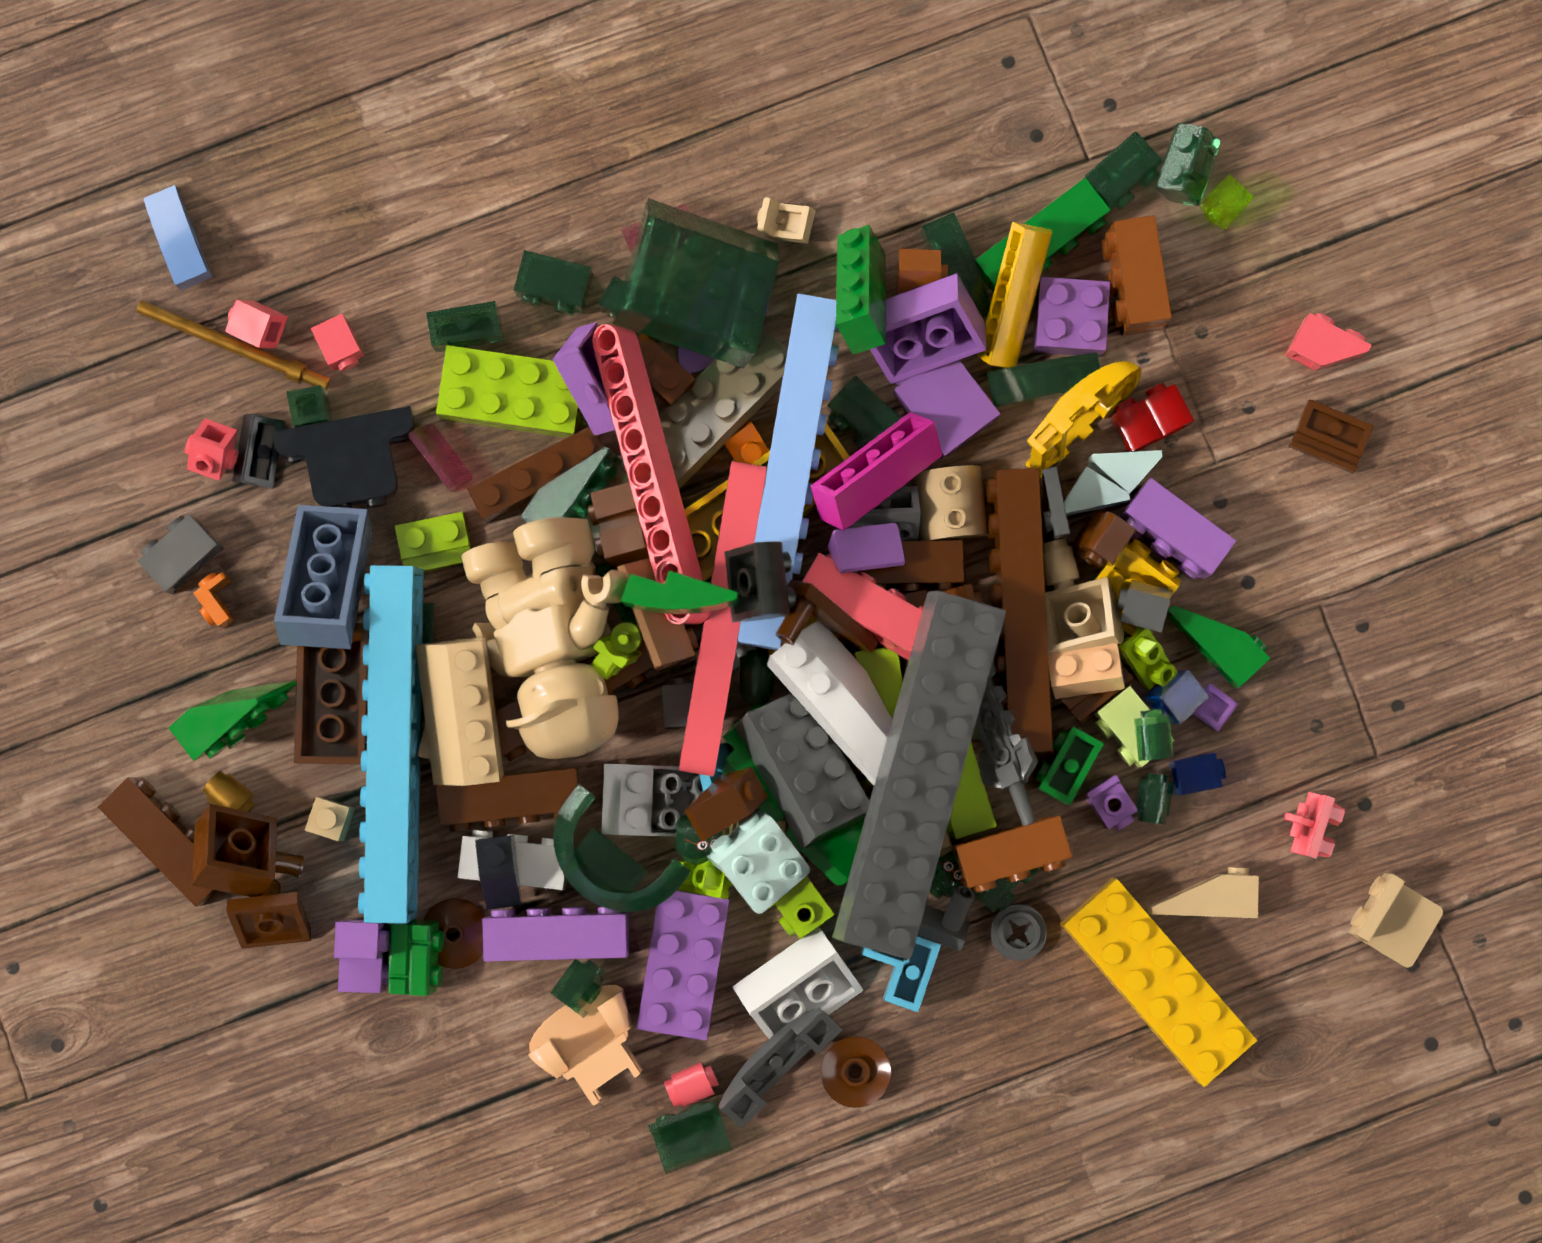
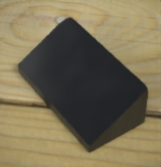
M256 414L244 415L233 482L273 489L279 453L275 449L272 432L283 430L285 421Z

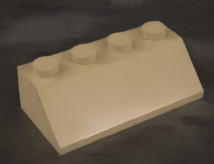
M487 637L416 644L433 784L466 786L500 782L504 772Z

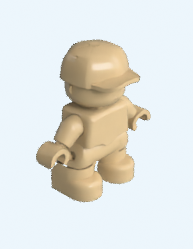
M551 517L532 521L516 528L513 531L515 542L504 541L484 544L464 552L461 557L467 579L471 583L480 584L482 594L486 600L485 610L490 623H474L472 630L475 632L476 638L487 637L490 667L504 677H529L520 686L517 696L522 718L506 721L507 728L518 729L526 746L536 756L546 759H562L581 756L598 749L615 734L618 724L617 696L608 695L604 678L591 665L578 662L599 653L593 647L604 631L609 612L606 603L614 604L621 602L629 576L624 571L610 570L603 578L595 575L596 567L591 562L595 546L588 519ZM522 559L532 561L533 574L526 577L522 568Z

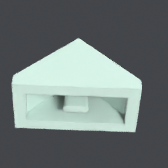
M1162 450L1092 454L1088 458L1089 466L1098 474L1130 494L1162 458Z
M1086 467L1064 500L1066 516L1126 504L1130 500V496L1127 491L1091 468Z

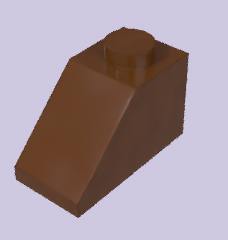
M749 767L720 775L685 810V813L700 840L703 841L749 816L768 795L753 768Z

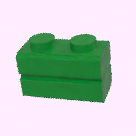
M414 919L408 923H390L389 994L429 996L437 991V987L442 985L443 967L438 966V952L443 950L444 932L439 931V921Z

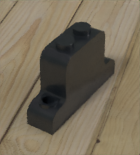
M410 406L273 431L272 435L275 449L286 459L287 464L306 461L312 494L320 506L352 508L353 505L366 503V508H375L387 505L386 499L393 497L398 490L391 446L410 441V436L415 429L412 409Z

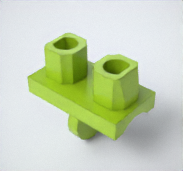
M631 622L618 624L611 634L600 638L593 647L599 654L591 667L603 678L609 679L612 674L617 675L622 668L636 662L641 655V652L636 650L642 642L640 629Z
M1137 626L1134 635L1125 638L1123 643L1118 646L1122 661L1130 666L1141 685L1148 690H1151L1156 683L1163 687L1167 686L1177 675V670L1163 652V648L1157 642L1150 629Z
M685 855L684 862L674 861L670 880L671 882L680 883L679 890L728 900V889L733 884L710 860Z

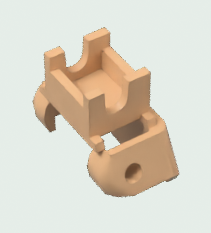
M615 984L603 985L587 991L546 1019L536 1030L529 1043L530 1053L528 1056L538 1066L556 1079L560 1076H563L566 1080L574 1077L593 1106L599 1103L602 1098L597 1090L598 1087L626 1068H629L634 1077L640 1075L643 1070L625 1043L627 1037H629L627 1030L632 1027V1021L624 989Z

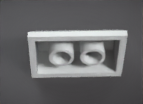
M819 926L732 986L750 1016L768 1039L801 1015L819 1007L829 1015L864 991Z

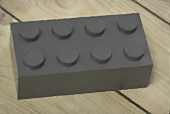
M792 693L747 713L736 725L737 733L802 850L860 822L866 816L870 801L839 746Z

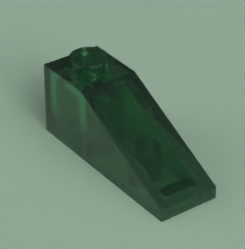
M950 213L923 225L920 235L926 249L941 250V264L948 265V276L956 273L959 275L982 318L987 317L991 302L968 241L955 213Z

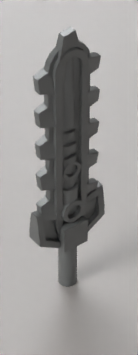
M992 662L972 740L980 739L984 749L979 754L980 761H977L983 784L1010 790L1022 824L1025 826L1037 822L1023 784L1029 782L1028 778L1038 760L1028 738H1022L1021 734H1013L1010 725L1016 719L1012 710H1004L1001 701L1007 695L1003 686H995L992 677L997 673V669Z

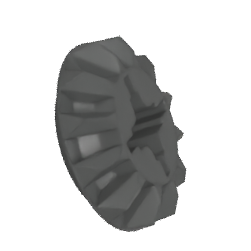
M1013 904L1000 910L992 921L990 937L996 950L1001 955L1011 960L1022 961L1030 959L1040 952L1046 941L1047 928L1044 919L1035 909L1022 904ZM1009 920L1018 926L1026 925L1028 922L1031 923L1024 932L1028 941L1027 945L1018 938L1013 941L1010 940L1008 943L1006 942L1010 938L1009 935L1013 932L1010 928Z

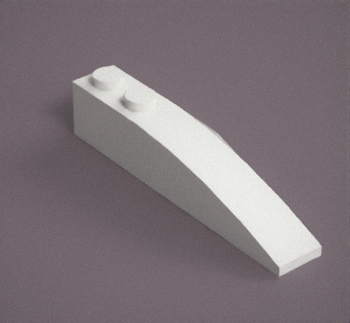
M816 621L802 630L794 645L785 643L770 656L767 666L874 785L892 718L867 671L829 629L819 621Z

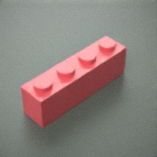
M819 553L802 582L813 584L878 639L880 645L909 660L924 606L917 608L906 602L907 598L902 593L894 589H888L887 591L876 585V580L864 572L859 571L857 574L854 572L839 573L831 554L824 556Z

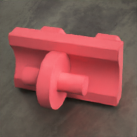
M1308 792L1305 804L1299 802L1296 815L1285 813L1284 820L1293 823L1289 836L1294 837L1290 852L1317 859V856L1330 857L1335 846L1334 839L1324 836L1327 823L1339 826L1345 813L1344 808L1334 803L1335 798Z

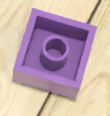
M1040 277L1036 292L1032 353L1102 357L1106 351L1110 282Z

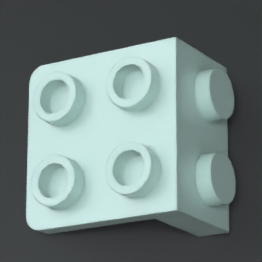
M758 809L756 812H752L749 816L740 820L739 826L729 835H723L716 839L711 845L712 849L706 853L710 854L706 855V857L727 876L751 909L761 914L806 877L810 872V867L774 819Z

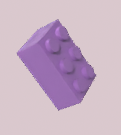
M956 273L886 299V344L872 348L870 351L890 384L985 351L986 324L959 275Z
M1152 478L1141 486L1119 516L1136 529L1133 538L1138 539L1141 536L1151 544L1149 549L1163 560H1166L1167 557L1171 558L1179 564L1177 567L1178 571L1192 581L1195 578L1201 581L1212 575L1236 542L1235 539Z

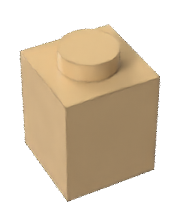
M316 797L305 831L335 841H345L355 807L324 797Z

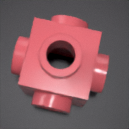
M204 418L195 433L190 435L185 446V454L189 455L187 470L220 481L226 470H232L236 464L239 453L238 450H235L237 430Z

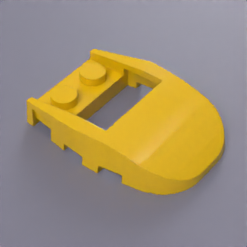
M1115 362L1094 371L1072 387L1059 399L1027 440L1032 450L1030 453L1031 457L1025 463V466L1028 469L1039 468L1040 480L1043 477V469L1051 468L1056 462L1060 463L1069 455L1070 452L1066 447L1078 437L1084 442L1094 432L1091 425L1100 416L1108 419L1116 411L1115 407L1131 395L1140 381L1142 369L1133 362Z

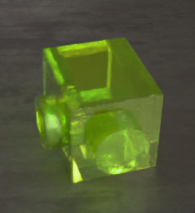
M1228 174L1205 198L1199 208L1203 211L1208 221L1215 226H1220L1225 231L1250 204L1254 196Z

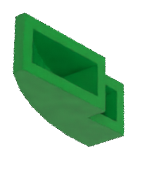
M669 571L665 584L630 573L621 601L625 606L648 612L696 614L739 605L741 597L738 592Z

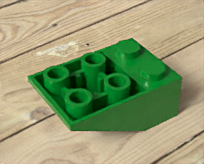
M293 680L228 690L189 708L168 728L193 761L206 755L209 759H212L225 750L226 747L232 749L245 740L246 735L244 732L248 728L253 730L268 719L265 713L269 709L274 711L290 699L287 693L297 683Z

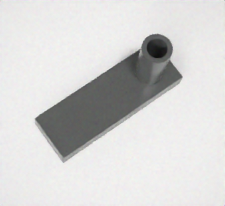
M957 886L945 912L926 905L918 936L961 952L970 924L965 919L975 898L973 890L965 886Z

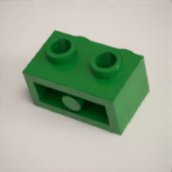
M1073 726L1069 727L1066 732L1060 730L1052 744L1055 753L1049 763L1043 761L1034 777L1035 780L1039 781L1035 789L1064 805H1071L1104 743Z

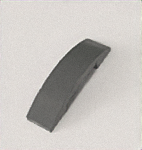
M820 1007L796 1018L775 1033L749 1058L730 1083L718 1107L737 1125L743 1128L767 1104L762 1096L810 1049L819 1054L843 1029Z

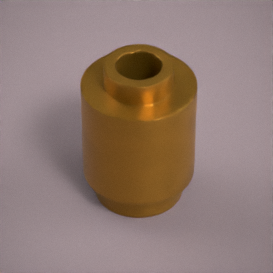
M221 770L207 782L202 790L207 795L206 800L214 805L252 812L256 806L252 802L255 794L230 773L226 775Z

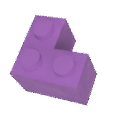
M346 919L335 923L334 958H339L338 992L382 993L385 991V985H388L389 964H386L387 950H389L390 943L388 923H364V920Z

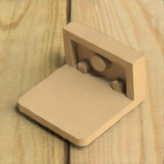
M1384 873L1382 877L1378 876L1371 885L1368 892L1370 897L1365 906L1359 907L1350 922L1353 926L1348 933L1401 966L1411 967L1441 919L1443 910L1437 904L1405 886L1404 880L1394 874Z

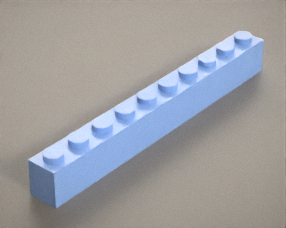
M798 293L755 542H782L783 552L787 551L790 554L792 566L790 572L785 573L787 585L792 580L793 573L800 574L803 553L797 552L799 539L806 540L809 519L802 517L804 505H812L813 493L811 485L813 484L808 482L810 470H818L821 449L814 447L816 436L824 435L827 415L820 414L822 401H830L833 380H828L826 377L828 366H836L839 346L832 345L834 331L840 332L836 326V300ZM785 616L741 622L738 644L778 650L781 643L785 642L777 638L775 633Z

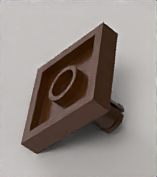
M274 879L262 896L227 900L226 912L241 949L311 941V927L298 892L280 894V882Z

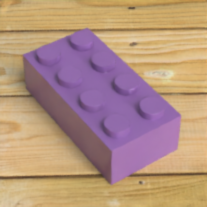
M659 888L637 1029L707 1040L730 898L727 900L687 891Z
M621 905L598 907V913H586V906L562 908V914H551V907L527 909V915H516V908L491 910V916L483 918V962L624 958L630 955L629 912H621Z

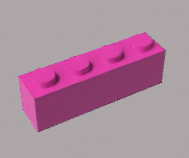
M909 412L811 485L820 520L844 531L943 456L935 422Z

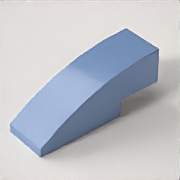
M176 185L143 198L153 230L175 286L180 290H184L212 278L213 276L201 250L203 248Z

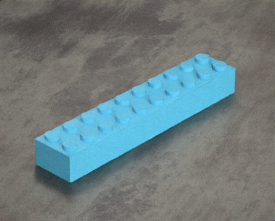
M370 566V573H366L364 578L365 594L370 595L369 609L364 610L363 617L364 629L369 630V644H364L363 664L368 665V680H363L362 685L363 701H368V715H363L361 725L362 736H367V750H363L361 754V770L366 772V786H362L360 792L361 807H366V821H361L360 842L365 843V857H360L359 877L365 878L364 893L360 892L358 899L359 914H364V923H408L418 917L420 757L417 755L421 743L422 692L416 644L423 643L424 569L414 566Z

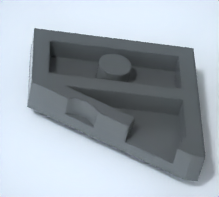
M1057 467L1042 470V535H1048L1049 542L1063 539L1070 533Z

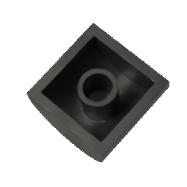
M755 542L725 551L728 589L738 592L741 597L739 605L730 607L732 623L765 620L790 615L789 609L795 605V592L793 588L787 587L785 573L790 572L792 561L790 554L787 551L783 552L782 542Z

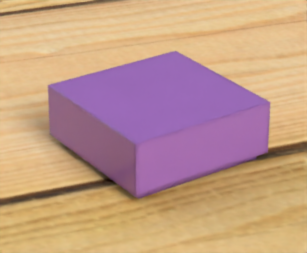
M1209 683L1192 705L1189 712L1218 732L1239 703Z

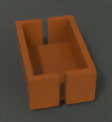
M1151 215L1113 221L1110 229L1105 233V239L1101 240L1103 259L1110 262L1111 273H1107V281L1110 282L1109 294H1115L1116 307H1112L1114 327H1120L1121 336L1161 331L1172 319L1156 217Z
M1050 815L1037 819V822L1023 826V824L956 843L953 844L952 849L963 886L967 888L972 887L973 891L976 892L997 887L995 880L1006 877L1007 881L1015 882L1031 877L1030 870L1038 867L1041 868V871L1045 870V872L1066 866L1064 860L1072 857L1060 815Z

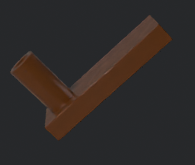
M790 580L787 587L793 588L795 592V605L793 608H790V615L784 618L775 633L777 638L789 645H794L812 615L850 648L873 653L879 642L878 639L813 584Z

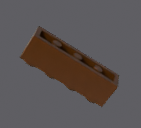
M587 427L467 488L482 520L488 524L610 462L597 435L594 436L590 427Z
M578 768L503 776L500 782L466 786L436 785L440 826L449 825L450 832L471 830L470 823L484 821L485 828L506 826L505 819L519 817V824L540 822V815L554 813V820L575 818L574 811L582 810Z
M127 777L98 808L195 907L203 906L218 890L192 885L195 829L192 827L186 829L178 821L181 815L167 802L162 805L153 796L156 790L148 781L142 777L139 780Z

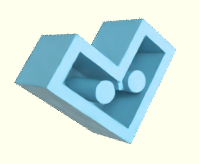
M917 935L911 960L863 947L862 955L894 966L883 996L884 1001L918 1012L941 944Z

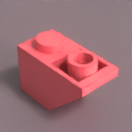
M1309 313L1303 319L1285 356L1317 371L1360 358L1370 350L1372 345L1364 341L1365 336L1352 329L1344 331L1334 326L1335 322L1330 317L1321 313H1316L1315 315Z

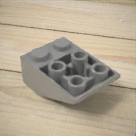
M604 764L601 834L699 837L685 813V810L703 793L699 774L679 771L678 766Z

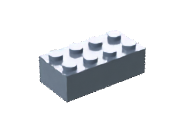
M298 505L274 619L280 645L351 649L372 537L367 509Z

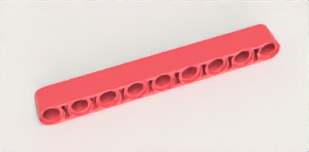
M610 324L600 325L593 333V349L656 582L665 584L668 572L677 573L678 570L679 574L704 581L638 337L631 328ZM710 612L696 614L665 613V615L674 624H701L706 621Z
M737 461L731 462L710 584L728 589L725 551L752 544L755 541L767 469L765 466ZM730 607L710 611L708 618L703 624L679 771L714 777L741 623H732Z

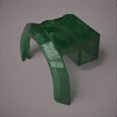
M578 784L561 807L556 818L553 833L556 859L569 883L591 902L615 911H643L666 901L677 891L692 872L675 858L653 884L633 892L649 870L597 829L592 828L574 850L573 841L577 823L596 798L591 792Z

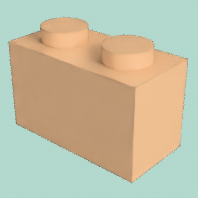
M1117 643L1048 654L1051 687L1055 699L1125 689L1121 655Z

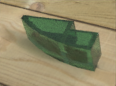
M1095 352L991 371L987 373L993 405L998 407L1055 399L1063 396L1082 379L1100 369L1098 354Z

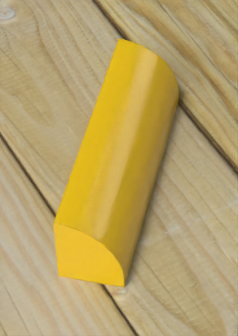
M1012 222L986 320V350L977 354V357L989 365L1007 368L1017 366L1053 233L1050 229Z

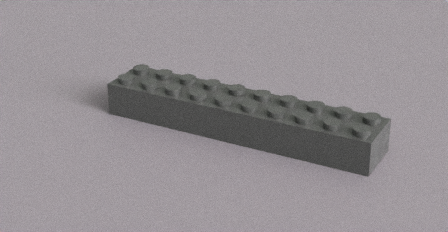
M941 591L927 592L833 938L911 960L1006 614L1005 610Z

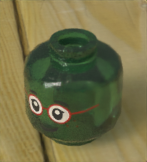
M683 814L677 819L674 847L685 861L695 864L705 863L709 861L707 856L713 851L711 845L716 839L721 837V832L701 841L686 814Z
M953 850L938 858L929 891L930 894L938 899L942 896L951 898L955 888L963 886Z

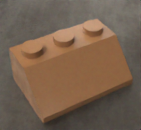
M650 558L617 567L619 571H624L628 576L631 573L656 581ZM632 608L655 672L695 658L693 649L698 648L699 644L692 627L685 629L684 624L671 623L665 613L648 612Z

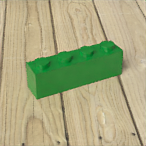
M1086 177L1024 223L1053 231L1042 273L1053 265L1050 260L1061 252L1063 256H1066L1079 246L1080 243L1077 239L1086 232L1092 236L1107 224L1105 218L1108 216L1110 208ZM1009 235L978 257L973 265V268L993 294Z
M870 225L850 229L838 235L836 326L853 355L886 344V254Z

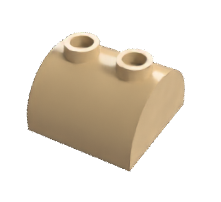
M965 465L922 471L912 478L913 486H918L921 512L919 541H947L988 536L981 466Z
M1108 577L1045 593L1048 654L1123 643L1124 630L1123 623L1120 622L1121 613L1119 609H1116L1118 601Z

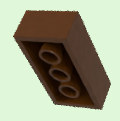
M355 623L351 649L297 646L294 763L361 765L362 751L367 750V736H362L363 715H368V701H363L362 697L363 680H368V665L363 664L364 644H369V630L364 629V623Z

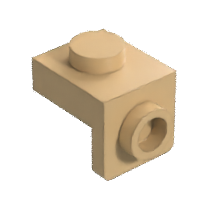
M765 197L762 208H760L757 215V229L772 240L808 244L815 210L809 206L782 204L773 198Z

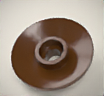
M447 899L434 905L425 915L423 920L439 921V931L444 932L443 950L438 952V965L451 969L464 968L475 963L483 955V918L486 916L472 902L464 899ZM451 927L457 928L460 932V937L456 941L450 940L447 936V932Z
M859 1036L843 1038L834 1043L823 1057L821 1064L822 1084L828 1095L841 1105L860 1108L873 1104L881 1098L890 1083L891 1066L884 1050L868 1038ZM857 1064L861 1066L862 1073L860 1076L852 1077L849 1074L851 1065Z

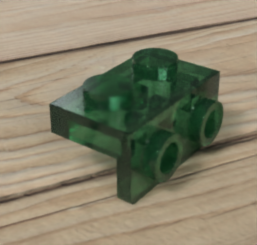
M715 1101L697 1102L691 1105L687 1111L676 1115L674 1113L664 1114L655 1120L656 1122L648 1125L666 1174L733 1150Z

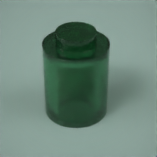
M1161 709L1140 711L1141 718L1134 719L1138 761L1174 758L1169 715L1162 716Z

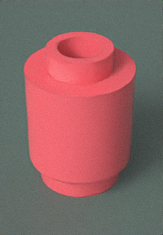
M702 1062L671 1075V1079L664 1081L667 1093L675 1108L681 1105L685 1108L715 1095L713 1087L719 1085L712 1066L710 1065L705 1068Z

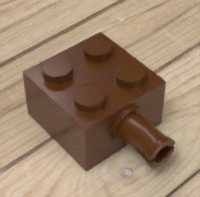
M209 804L195 824L192 885L248 897L262 896L275 879V872L299 878L304 868V856L276 851L277 818Z

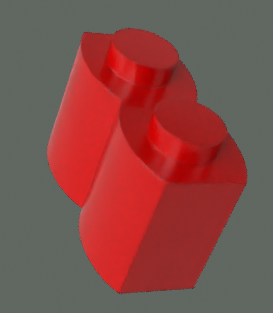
M1163 382L1145 392L1148 396L1147 398L1139 402H1135L1134 398H1131L1115 407L1117 413L1113 414L1110 419L1127 452L1140 451L1192 424L1194 419L1176 384L1166 387Z

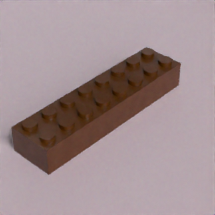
M1039 468L996 470L992 478L988 479V483H986V504L993 505V514H990V518H987L988 539H994L995 549L989 552L990 573H996V584H993V587H991L990 595L991 607L1005 610L1006 614L998 639L1000 654L994 657V665L997 669L995 677H1001V686H1003L1007 695L1001 701L1004 710H1012L1016 719L1010 725L1013 734H1021L1022 738H1028L1034 753L1053 751Z

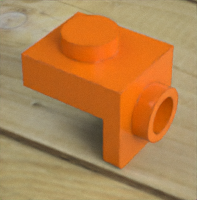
M750 420L724 443L732 459L737 462L751 464L769 452V449Z
M213 572L203 578L198 583L200 588L193 594L203 606L199 611L204 619L211 626L217 624L218 627L225 629L236 620L216 594V592L232 581L227 574L222 572L218 575Z

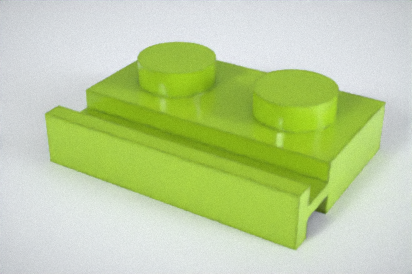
M464 512L395 525L403 566H414L422 568L424 572L461 565L463 564L462 554L471 549Z

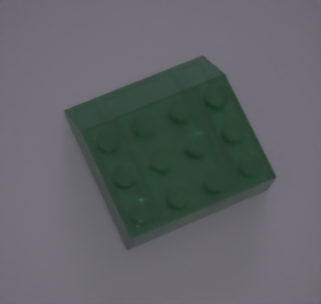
M648 198L612 324L745 368L757 350L779 265L778 244Z

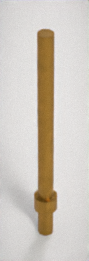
M141 300L137 306L136 312L283 373L288 380L298 384L305 382L324 391H327L330 386L331 378L307 369L308 366L297 360L290 362Z

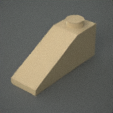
M1228 867V874H1216L1147 906V913L1156 915L1258 918L1259 876L1249 875V868Z

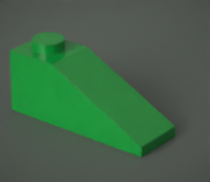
M1172 605L1168 607L1166 616L1234 689L1241 687L1271 659L1265 653L1268 650L1267 646L1256 635L1253 634L1250 637L1246 632Z

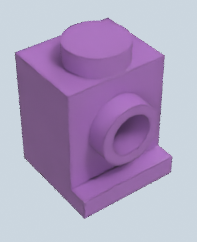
M1111 775L1083 793L1105 829H1110L1114 826L1116 831H1119L1134 821L1132 814L1138 810L1121 785L1117 775ZM1112 798H1116L1120 803V807L1116 812H1112L1108 808V801Z

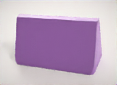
M896 523L847 528L844 531L841 529L834 530L827 547L839 573L901 566L905 563L900 533Z

